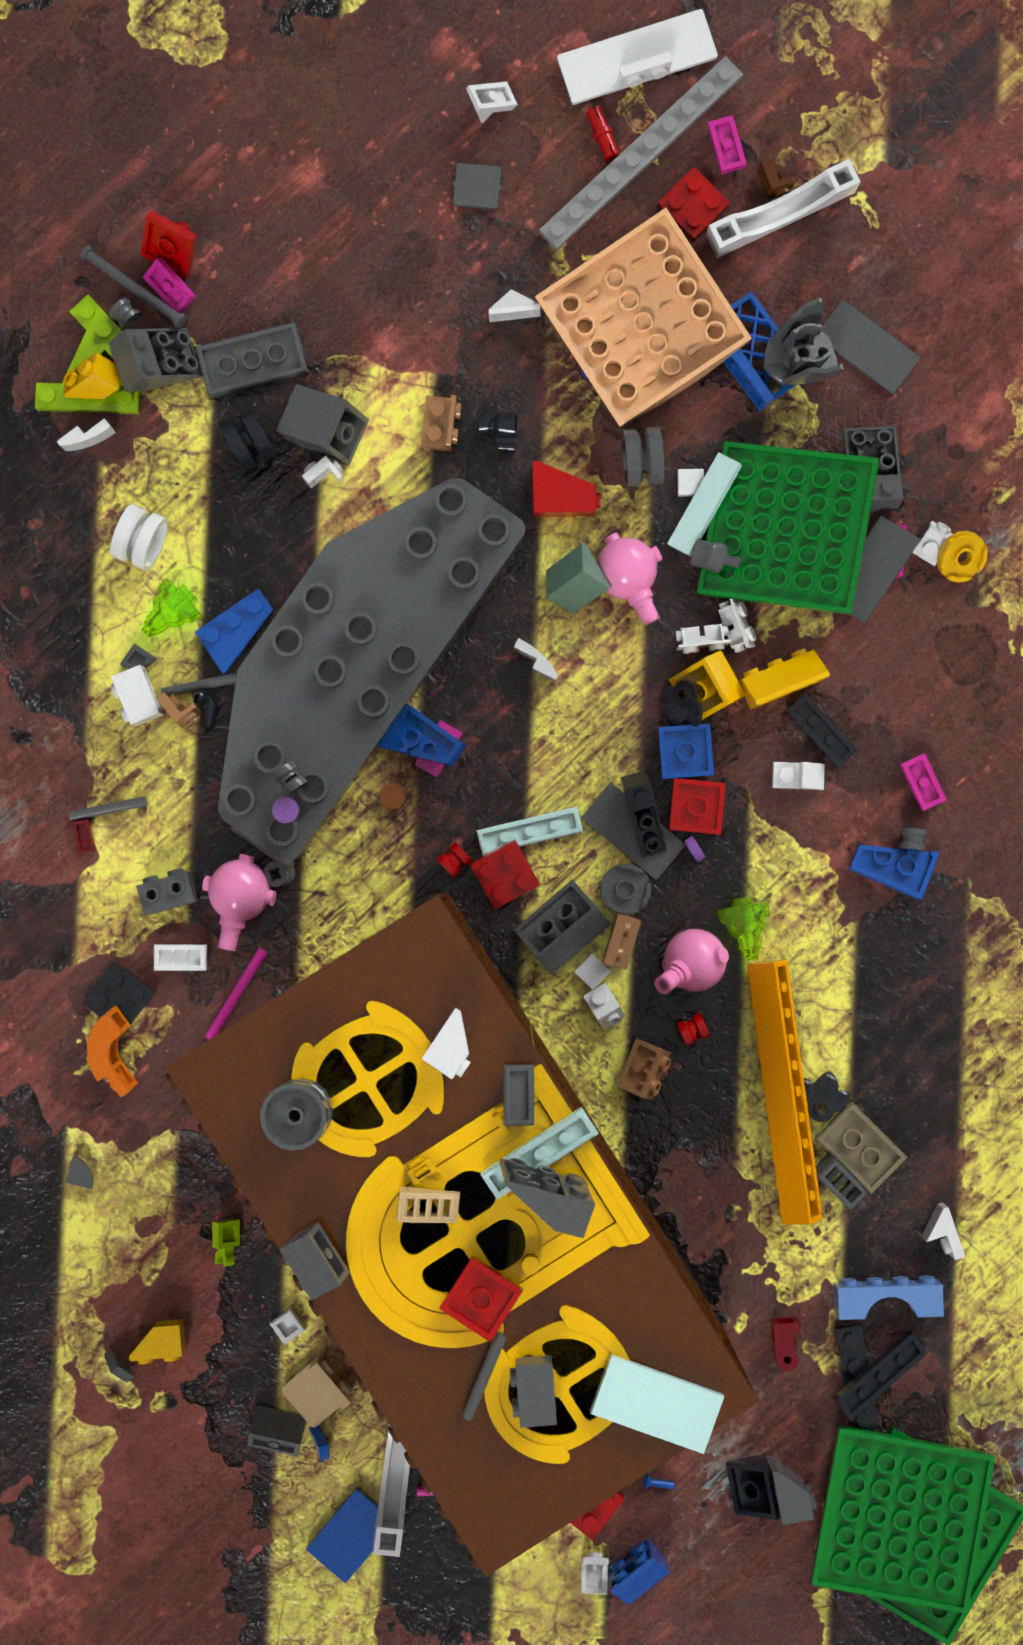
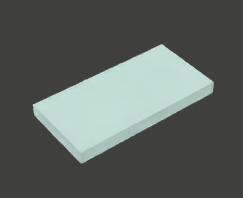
M610 1354L590 1413L704 1454L724 1395Z

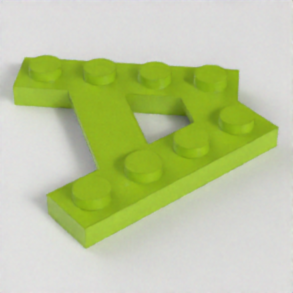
M87 295L69 311L85 328L86 333L68 371L75 369L84 359H88L95 353L104 357L107 352L114 360L108 343L122 332L100 306ZM121 379L119 389L105 399L67 398L63 396L65 386L63 382L62 384L36 383L35 409L37 411L140 414L141 391L125 392Z

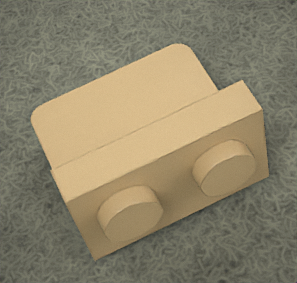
M321 1355L317 1356L282 1387L284 1396L313 1428L322 1423L339 1407L342 1410L351 1403L353 1391L349 1384L338 1377L333 1365L327 1359L324 1360Z

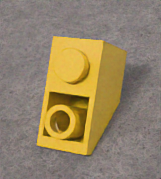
M98 353L93 354L88 359H84L79 366L69 370L64 376L63 396L67 398L105 399L119 389L120 376L116 364Z
M184 1319L158 1321L131 1353L129 1360L138 1361V1364L152 1363L154 1359L164 1358L165 1362L179 1360L186 1351Z

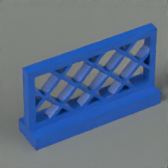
M749 292L730 305L733 310L737 309L736 315L739 320L753 322L752 333H749L752 338L749 351L739 349L723 361V363L758 411L761 412L770 403L796 385L785 386L780 384V390L773 394L767 386V379L773 378L765 369L764 371L755 370L752 366V357L762 360L764 357L762 353L753 352L755 341L768 343V340L779 328L754 294ZM748 301L755 310L754 317L741 314L742 305ZM757 324L768 327L770 330L769 337L756 335Z

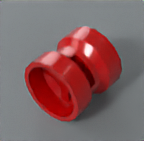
M454 842L450 846V852L439 856L437 861L452 877H455L460 873L461 866L468 865L472 859Z
M700 1013L693 1015L689 1021L682 1020L676 1023L686 1047L693 1045L698 1038L705 1039L710 1037L708 1028Z

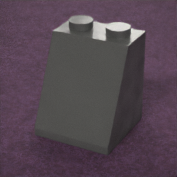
M296 384L293 393L289 397L283 416L279 420L276 432L294 444L326 456L329 459H335L343 465L350 466L369 419L345 399Z

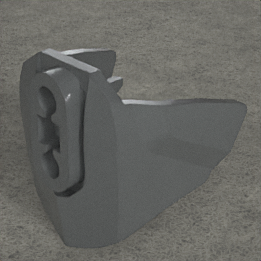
M817 298L802 305L768 340L764 351L763 368L781 385H798L838 377L844 370L843 364L837 365V358L830 338L821 331L822 298Z

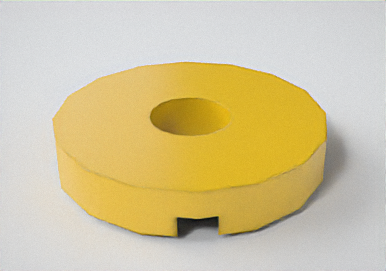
M970 531L956 532L944 541L938 551L937 566L939 572L953 582L969 581L972 579L971 576L983 569L987 561V546L976 533ZM967 551L966 559L958 563L960 554Z

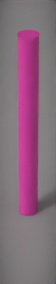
M258 948L205 1034L207 1039L216 1036L267 955L265 950Z

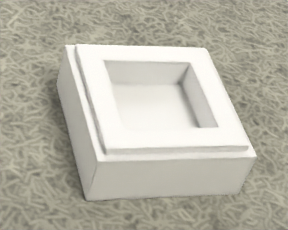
M678 469V497L695 495L704 479V469Z
M591 953L574 972L594 990L611 971Z
M292 1306L269 1323L284 1345L307 1328Z

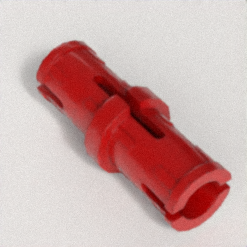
M596 106V111H594V108H591L586 112V115L594 131L593 138L599 143L605 161L609 162L611 161V156L614 160L620 155V152L612 136V127L608 126L601 106Z

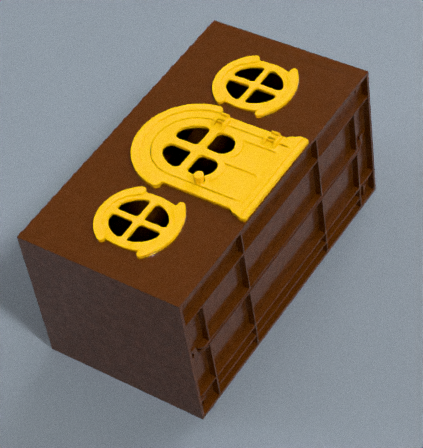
M448 891L437 894L165 1067L168 1072L166 1078L173 1089H179L184 1097L181 1100L184 1108L190 1115L194 1113L198 1119L199 1124L197 1127L201 1135L206 1140L210 1138L215 1146L213 1150L215 1157L221 1165H227L231 1172L229 1178L237 1190L242 1189L247 1197L245 1204L253 1215L257 1214L263 1223L261 1229L269 1241L273 1239L280 1249L290 1236L319 1222L349 1269L350 1273L340 1286L313 1300H309V1306L316 1316L321 1315L327 1324L324 1328L328 1337L333 1342L337 1340L342 1348V1351H340L342 1359L348 1367H354L358 1374L356 1379L359 1386L364 1392L369 1391L374 1399L372 1405L380 1418L384 1416L390 1425L388 1430L391 1437L396 1443L401 1442L406 1450L404 1456L411 1468L416 1467L422 1475L420 1481L423 1488L428 1494L433 1493L438 1501L436 1507L443 1519L449 1518L454 1526L452 1532L460 1545H466L470 1552L468 1557L475 1570L481 1569L485 1577L686 1449L680 1445L592 1415L590 1409L599 1385L576 1400L573 1399L569 1392L570 1387L597 1369L605 1368L610 1354L722 1393L724 1399L712 1432L759 1402L724 1326ZM457 1008L462 1013L469 1055L466 1059L471 1063L461 1077L455 1075L451 1079L422 1060V1057L454 1009ZM361 1034H383L398 1040L403 1047V1051L374 1071L369 1072L360 1062L349 1041L352 1037ZM333 1049H339L356 1074L357 1080L330 1098L333 1109L359 1092L364 1091L369 1095L383 1117V1124L371 1129H351L339 1125L332 1119L330 1127L324 1135L311 1146L293 1151L277 1147L266 1137L261 1127L260 1112L263 1101L272 1090L291 1079L305 1078L316 1082L320 1066L326 1056ZM406 1062H412L417 1070L415 1092L407 1107L401 1113L395 1114L377 1089L376 1083L379 1079ZM503 1065H534V1126H503ZM580 1107L583 1108L599 1134L548 1167L555 1170L556 1173L565 1176L568 1173L579 1175L586 1181L595 1207L584 1238L554 1231L518 1196L510 1191L499 1199L495 1198L492 1206L470 1220L463 1219L458 1213L457 1223H447L449 1227L448 1234L419 1253L411 1254L403 1248L400 1241L403 1222H397L400 1186L445 1190L447 1182L465 1171L480 1173ZM297 1110L293 1111L294 1116H300V1113ZM408 1199L407 1210L409 1211L414 1205V1199ZM433 1199V1203L438 1207V1199ZM444 1200L443 1214H449L450 1200ZM507 1219L516 1222L522 1228L525 1235V1250L518 1261L503 1270H498L489 1262L477 1243L476 1236L495 1222ZM455 1248L463 1249L469 1260L472 1255L523 1288V1292L498 1329L499 1332L506 1334L507 1338L472 1421L464 1419L461 1414L492 1340L491 1342L487 1341L440 1310L439 1307L448 1292H441L430 1288L425 1283L422 1274L424 1268ZM278 1249L277 1255L279 1259L285 1266H287V1264L283 1260L282 1253ZM294 1274L292 1277L300 1291H303L299 1285L298 1278ZM556 1339H574L590 1345L596 1352L595 1357L564 1377L559 1376L553 1367L555 1397L560 1398L565 1407L556 1412L557 1425L536 1426L530 1429L528 1427L520 1428L519 1417H513V1406L508 1393L510 1368H515L516 1358L524 1357L527 1354L545 1356L542 1350L543 1344Z

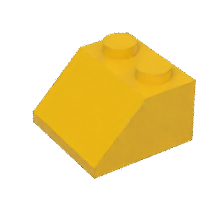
M721 650L703 658L669 679L672 686H675L682 680H689L697 685L699 689L697 700L703 708L702 720L746 696Z

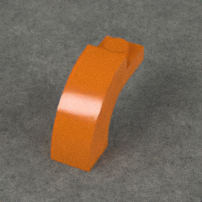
M115 1005L93 1026L87 1043V1057L90 1069L97 1082L106 1077L110 1087L120 1097H123L138 1082L122 1062L118 1053L119 1038L131 1025Z

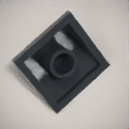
M765 1454L727 1461L726 1467L735 1514L773 1520L779 1519L771 1469Z

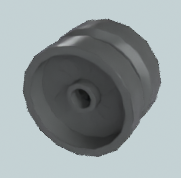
M659 426L645 428L643 432V445H641L640 435L636 429L622 430L621 462L627 488L640 487L643 481V470H645L646 480L650 486L662 485L664 483V452Z
M305 1078L291 1079L272 1090L263 1101L260 1112L261 1127L266 1137L277 1147L290 1151L302 1150L316 1143L330 1127L333 1117V1106L327 1091L317 1082ZM297 1110L300 1113V1116H294L293 1111Z

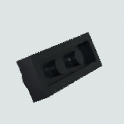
M806 693L785 711L836 768H839L857 752L856 748Z

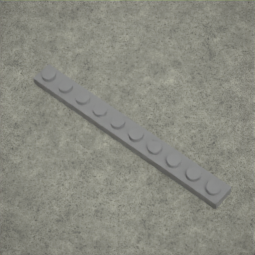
M725 56L540 228L539 233L558 251L742 79L743 73Z

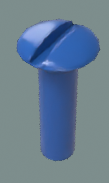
M646 1474L643 1478V1487L645 1490L649 1486L674 1490L675 1482L650 1478Z

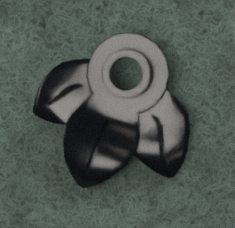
M682 680L675 686L665 687L660 693L659 701L667 706L665 717L670 726L679 725L685 719L695 727L700 725L703 708L697 700L699 689L694 682Z
M831 1071L822 1074L816 1083L804 1078L808 1113L813 1120L826 1122L832 1118L835 1112L844 1110L848 1105L850 1094L849 1092L838 1090L837 1078ZM819 1104L825 1106V1113L818 1111L817 1107Z

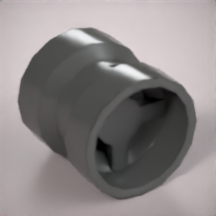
M293 760L287 762L271 774L275 782H279L282 785V791L286 797L292 795L308 783L304 775H300L297 772V766Z

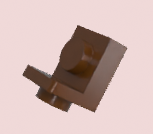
M769 157L761 160L757 170L767 198L773 196L780 198L790 193L796 182L794 176L781 180L779 167L777 164H773L772 158Z

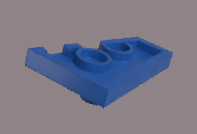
M257 589L195 631L223 675L227 674L231 665L240 657L245 647L260 631L274 610L260 589Z

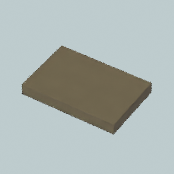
M852 1101L815 1137L871 1194L908 1158Z

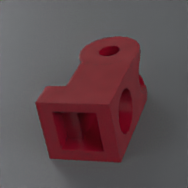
M797 1317L770 1318L774 1360L781 1370L792 1371L799 1362L798 1355L794 1349L793 1334L800 1333V1322Z

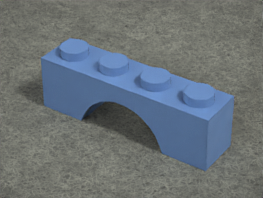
M896 1276L893 1277V1281H883L879 1277H869L864 1282H856L854 1278H843L841 1282H833L834 1312L839 1320L866 1319L872 1305L887 1297H896L908 1302L912 1312L917 1317H944L943 1285L934 1276H919V1280H909L908 1277Z

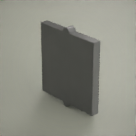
M457 163L456 178L452 183L454 187L453 206L498 210L499 192L502 191V186L500 185L501 167Z

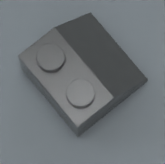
M771 1455L766 1456L771 1469L782 1525L814 1520L812 1510L817 1509L809 1484L805 1485L799 1474Z

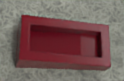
M90 818L73 821L78 853L95 851Z

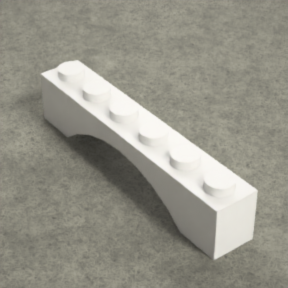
M850 159L826 169L804 185L776 200L751 210L731 214L710 224L706 237L716 258H719L854 194L860 184V179Z
M389 1430L387 1431L374 1530L373 1554L400 1557L410 1465L404 1456L405 1448L401 1442L396 1443L393 1440Z

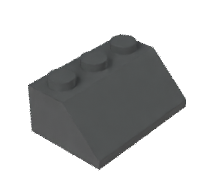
M571 880L517 926L514 931L552 975L610 926L611 923L581 888Z

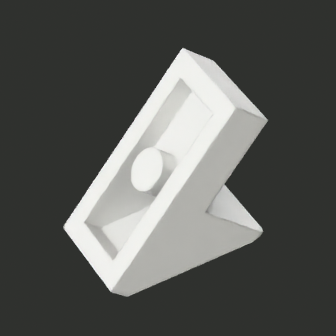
M507 82L469 85L466 88L481 123H484L493 112L511 111L517 105Z
M772 762V788L824 790L825 764Z
M942 1202L937 1204L922 1234V1238L928 1242L943 1237V1239H940L944 1253L949 1254L954 1260L964 1258L965 1254L949 1207Z

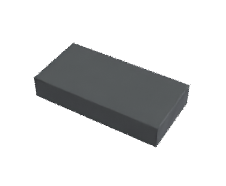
M503 1065V1126H534V1065Z

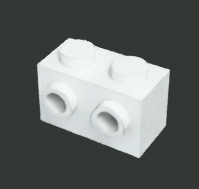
M138 665L111 676L113 684L110 687L115 698H120L123 708H120V712L126 723L130 722V725L136 727L164 715L160 703L156 699V693L145 667Z

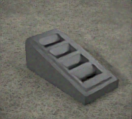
M826 1154L817 1163V1178L850 1211L868 1193L831 1154ZM839 1172H841V1174H840V1175L834 1180V1182L831 1184L830 1181H831ZM848 1179L849 1182L838 1191L839 1187ZM855 1186L857 1189L846 1199V1194Z

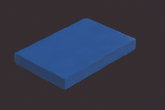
M358 1487L354 1489L306 1547V1550L345 1584L373 1551L378 1504Z

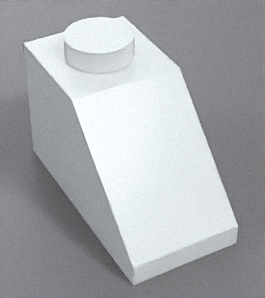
M457 1008L454 1009L422 1057V1060L451 1079L455 1075L461 1077L471 1063L466 1059L469 1055L462 1013Z

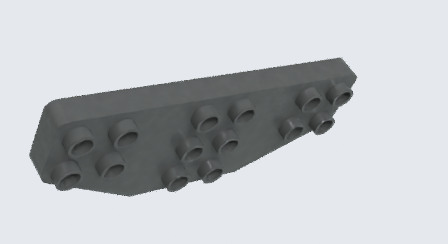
M451 478L328 542L237 670L218 803V811L222 819L272 855L280 853L293 861L298 860L374 754L379 743L402 710L412 700L525 538V525L523 521L461 478ZM293 760L297 766V772L300 775H304L308 783L288 796L298 803L300 812L295 821L285 824L277 821L272 813L275 801L286 796L282 791V785L279 782H275L271 774L287 762Z

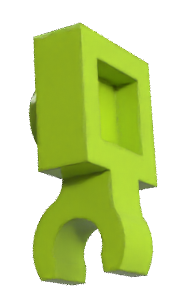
M231 1218L213 1221L212 1248L218 1249L215 1253V1264H223L225 1267L234 1265V1246H240V1219Z

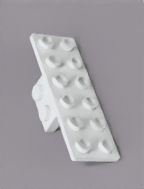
M702 9L559 54L557 61L571 103L576 105L715 60L718 54Z

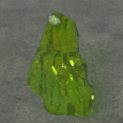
M166 578L158 587L159 594L153 600V610L146 616L141 630L148 637L163 633L169 627L179 628L186 622L194 623L202 617L193 604L197 598L184 584L178 588Z
M752 896L732 899V907L717 911L720 923L726 925L729 935L737 939L738 947L747 960L757 959L761 948L760 934L765 929V918L769 916L768 901L753 903Z

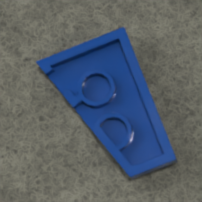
M407 704L378 746L382 749L452 767L467 745Z
M858 845L848 870L912 898L921 900L940 852Z

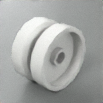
M135 504L129 505L115 528L110 546V555L123 562L131 559L134 567L144 571L149 570L163 547L168 531V519L156 513L148 516L146 509Z

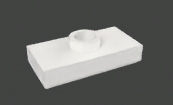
M154 944V971H207V944Z

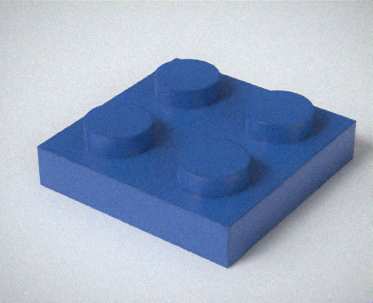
M700 724L698 727L693 725L658 727L661 779L714 775L710 724Z

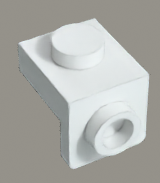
M326 456L318 463L316 461L310 463L304 469L305 473L302 475L304 481L311 489L330 473L333 474L340 484L344 481L341 474L344 472L343 468L335 459L330 461Z
M931 521L913 553L935 566L941 545L949 536L953 535L951 529L942 522L935 523Z
M606 983L583 996L603 1029L617 1025L625 1017Z
M589 1552L587 1557H582L581 1594L607 1595L609 1558H603V1553Z

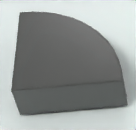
M134 643L120 665L127 669L138 665L147 668L157 658Z
M73 1156L66 1183L91 1189L93 1188V1175L84 1160Z
M110 1348L104 1354L109 1370L113 1375L127 1383L134 1377L128 1364L116 1351Z

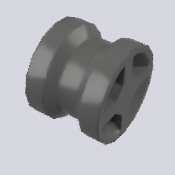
M127 298L117 301L108 314L112 320L119 322V327L123 331L133 328L142 316L138 309L131 307V302Z
M901 828L900 833L903 835V839L899 843L900 849L926 850V845L923 843L924 837L927 835L926 829Z
M276 861L268 863L263 871L268 885L272 887L288 886L295 878L294 867L291 870H287Z

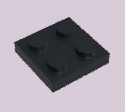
M113 961L82 1004L100 1017L116 1005L129 1024L132 1025L156 991L119 963Z

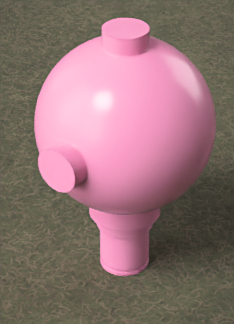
M618 533L604 539L606 546L601 550L596 561L611 585V588L605 592L615 598L627 600L630 607L633 606L634 610L637 611L644 626L657 621L660 617L653 604L652 597L654 595L650 588L657 576V562L662 561L658 548L655 546L650 549L644 542L635 538H620Z
M239 854L238 860L224 863L217 868L212 876L206 875L202 888L204 891H208L210 903L220 915L221 934L218 948L236 951L239 933L245 928L246 921L257 917L267 905L273 906L275 903L276 891L271 890L263 870L254 863V856Z
M688 929L678 933L666 947L662 962L664 973L655 979V988L661 994H668L675 987L692 992L704 991L713 987L719 982L725 972L729 959L728 951L723 947L720 940L708 931Z

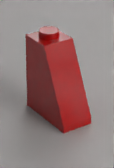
M532 461L534 518L595 516L596 508H601V494L596 493L594 484L539 461Z

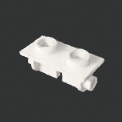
M734 598L730 599L731 605L729 601L719 604L720 609L718 611L723 625L730 626L733 624L734 629L730 630L727 636L728 640H731V649L738 653L745 650L744 645L746 648L756 647L754 643L756 640L755 632L751 626H748L746 620L748 612L745 604Z
M722 624L704 626L705 636H700L699 626L681 628L680 631H676V640L681 641L682 645H678L676 649L677 651L683 650L684 654L698 653L699 648L709 647V651L724 650V645H728L731 642L730 639H724V636L729 635L728 626H723Z

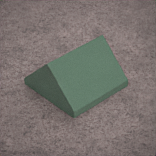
M585 543L579 545L546 570L547 598L572 614L611 588L610 583Z

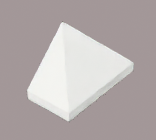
M512 289L489 309V322L540 317V304Z

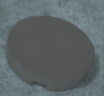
M619 864L610 868L604 874L600 883V895L603 903L611 911L622 915H631L639 912L647 905L651 896V883L641 868L633 864Z

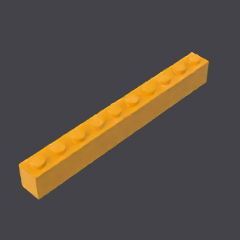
M788 960L762 961L747 965V978L750 983L752 996L751 1006L754 1011V1030L757 1034L758 1058L760 1059L762 1070L761 1082L765 1092V1109L769 1122L768 1133L771 1138L772 1161L776 1173L775 1185L778 1189L779 1213L782 1218V1224L810 1225L823 1219Z

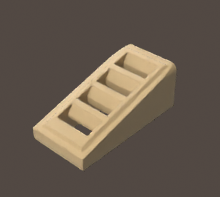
M400 1186L397 1222L457 1223L460 1192ZM408 1199H414L413 1211L407 1210ZM420 1199H426L425 1212H419ZM433 1199H438L437 1213H431ZM444 1200H450L449 1214H443Z

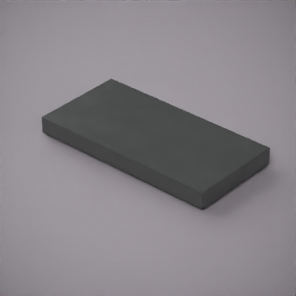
M296 322L196 347L209 399L309 374Z

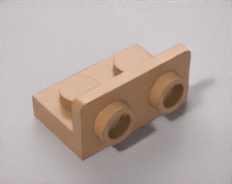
M426 395L421 438L422 449L452 452V444L457 445L459 429H455L454 426L455 419H460L461 403H457V395H451V398Z
M163 692L156 697L173 721L181 728L185 726L190 728L200 720L199 715L202 711L194 703L185 708L174 694L169 697Z
M616 913L603 956V964L622 969L628 968L641 924L639 919Z
M636 1038L617 1087L641 1098L652 1100L659 1093L661 1077L670 1066L671 1052Z

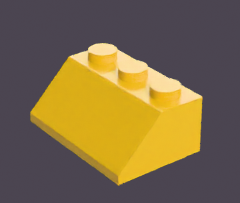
M804 648L792 653V659L785 662L782 661V658L767 663L768 668L759 672L758 668H754L743 673L745 678L741 679L739 683L746 694L745 698L750 710L829 677V671L815 650L807 652Z

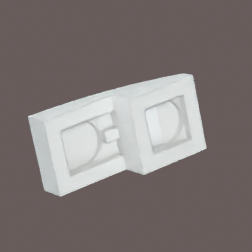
M104 418L86 433L76 426L57 442L65 451H75L98 444L116 432Z
M518 638L514 651L536 661L532 671L555 682L558 674L549 661L533 646Z

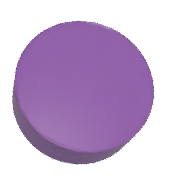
M281 797L273 804V816L281 823H292L299 816V805L292 798Z
M693 836L685 840V845L696 861L700 862L706 858Z

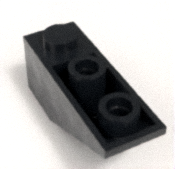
M646 771L620 777L642 858L667 851L652 785Z

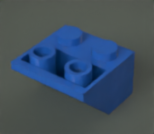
M649 1538L644 1542H637L630 1549V1553L623 1559L621 1557L616 1559L608 1570L611 1592L628 1605L670 1573L668 1562Z

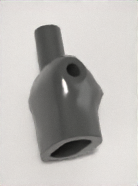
M697 539L691 557V566L719 573L724 565L740 568L742 558L727 555L728 548L723 543Z

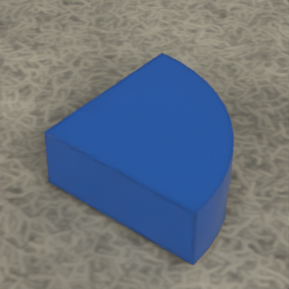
M318 1425L315 1428L309 1427L311 1438L321 1462L329 1459V1445L320 1426Z

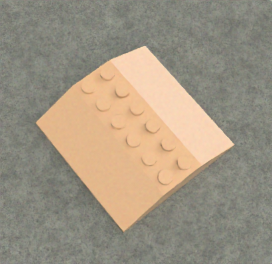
M664 208L535 296L619 427L665 403L707 375L752 339L667 208Z

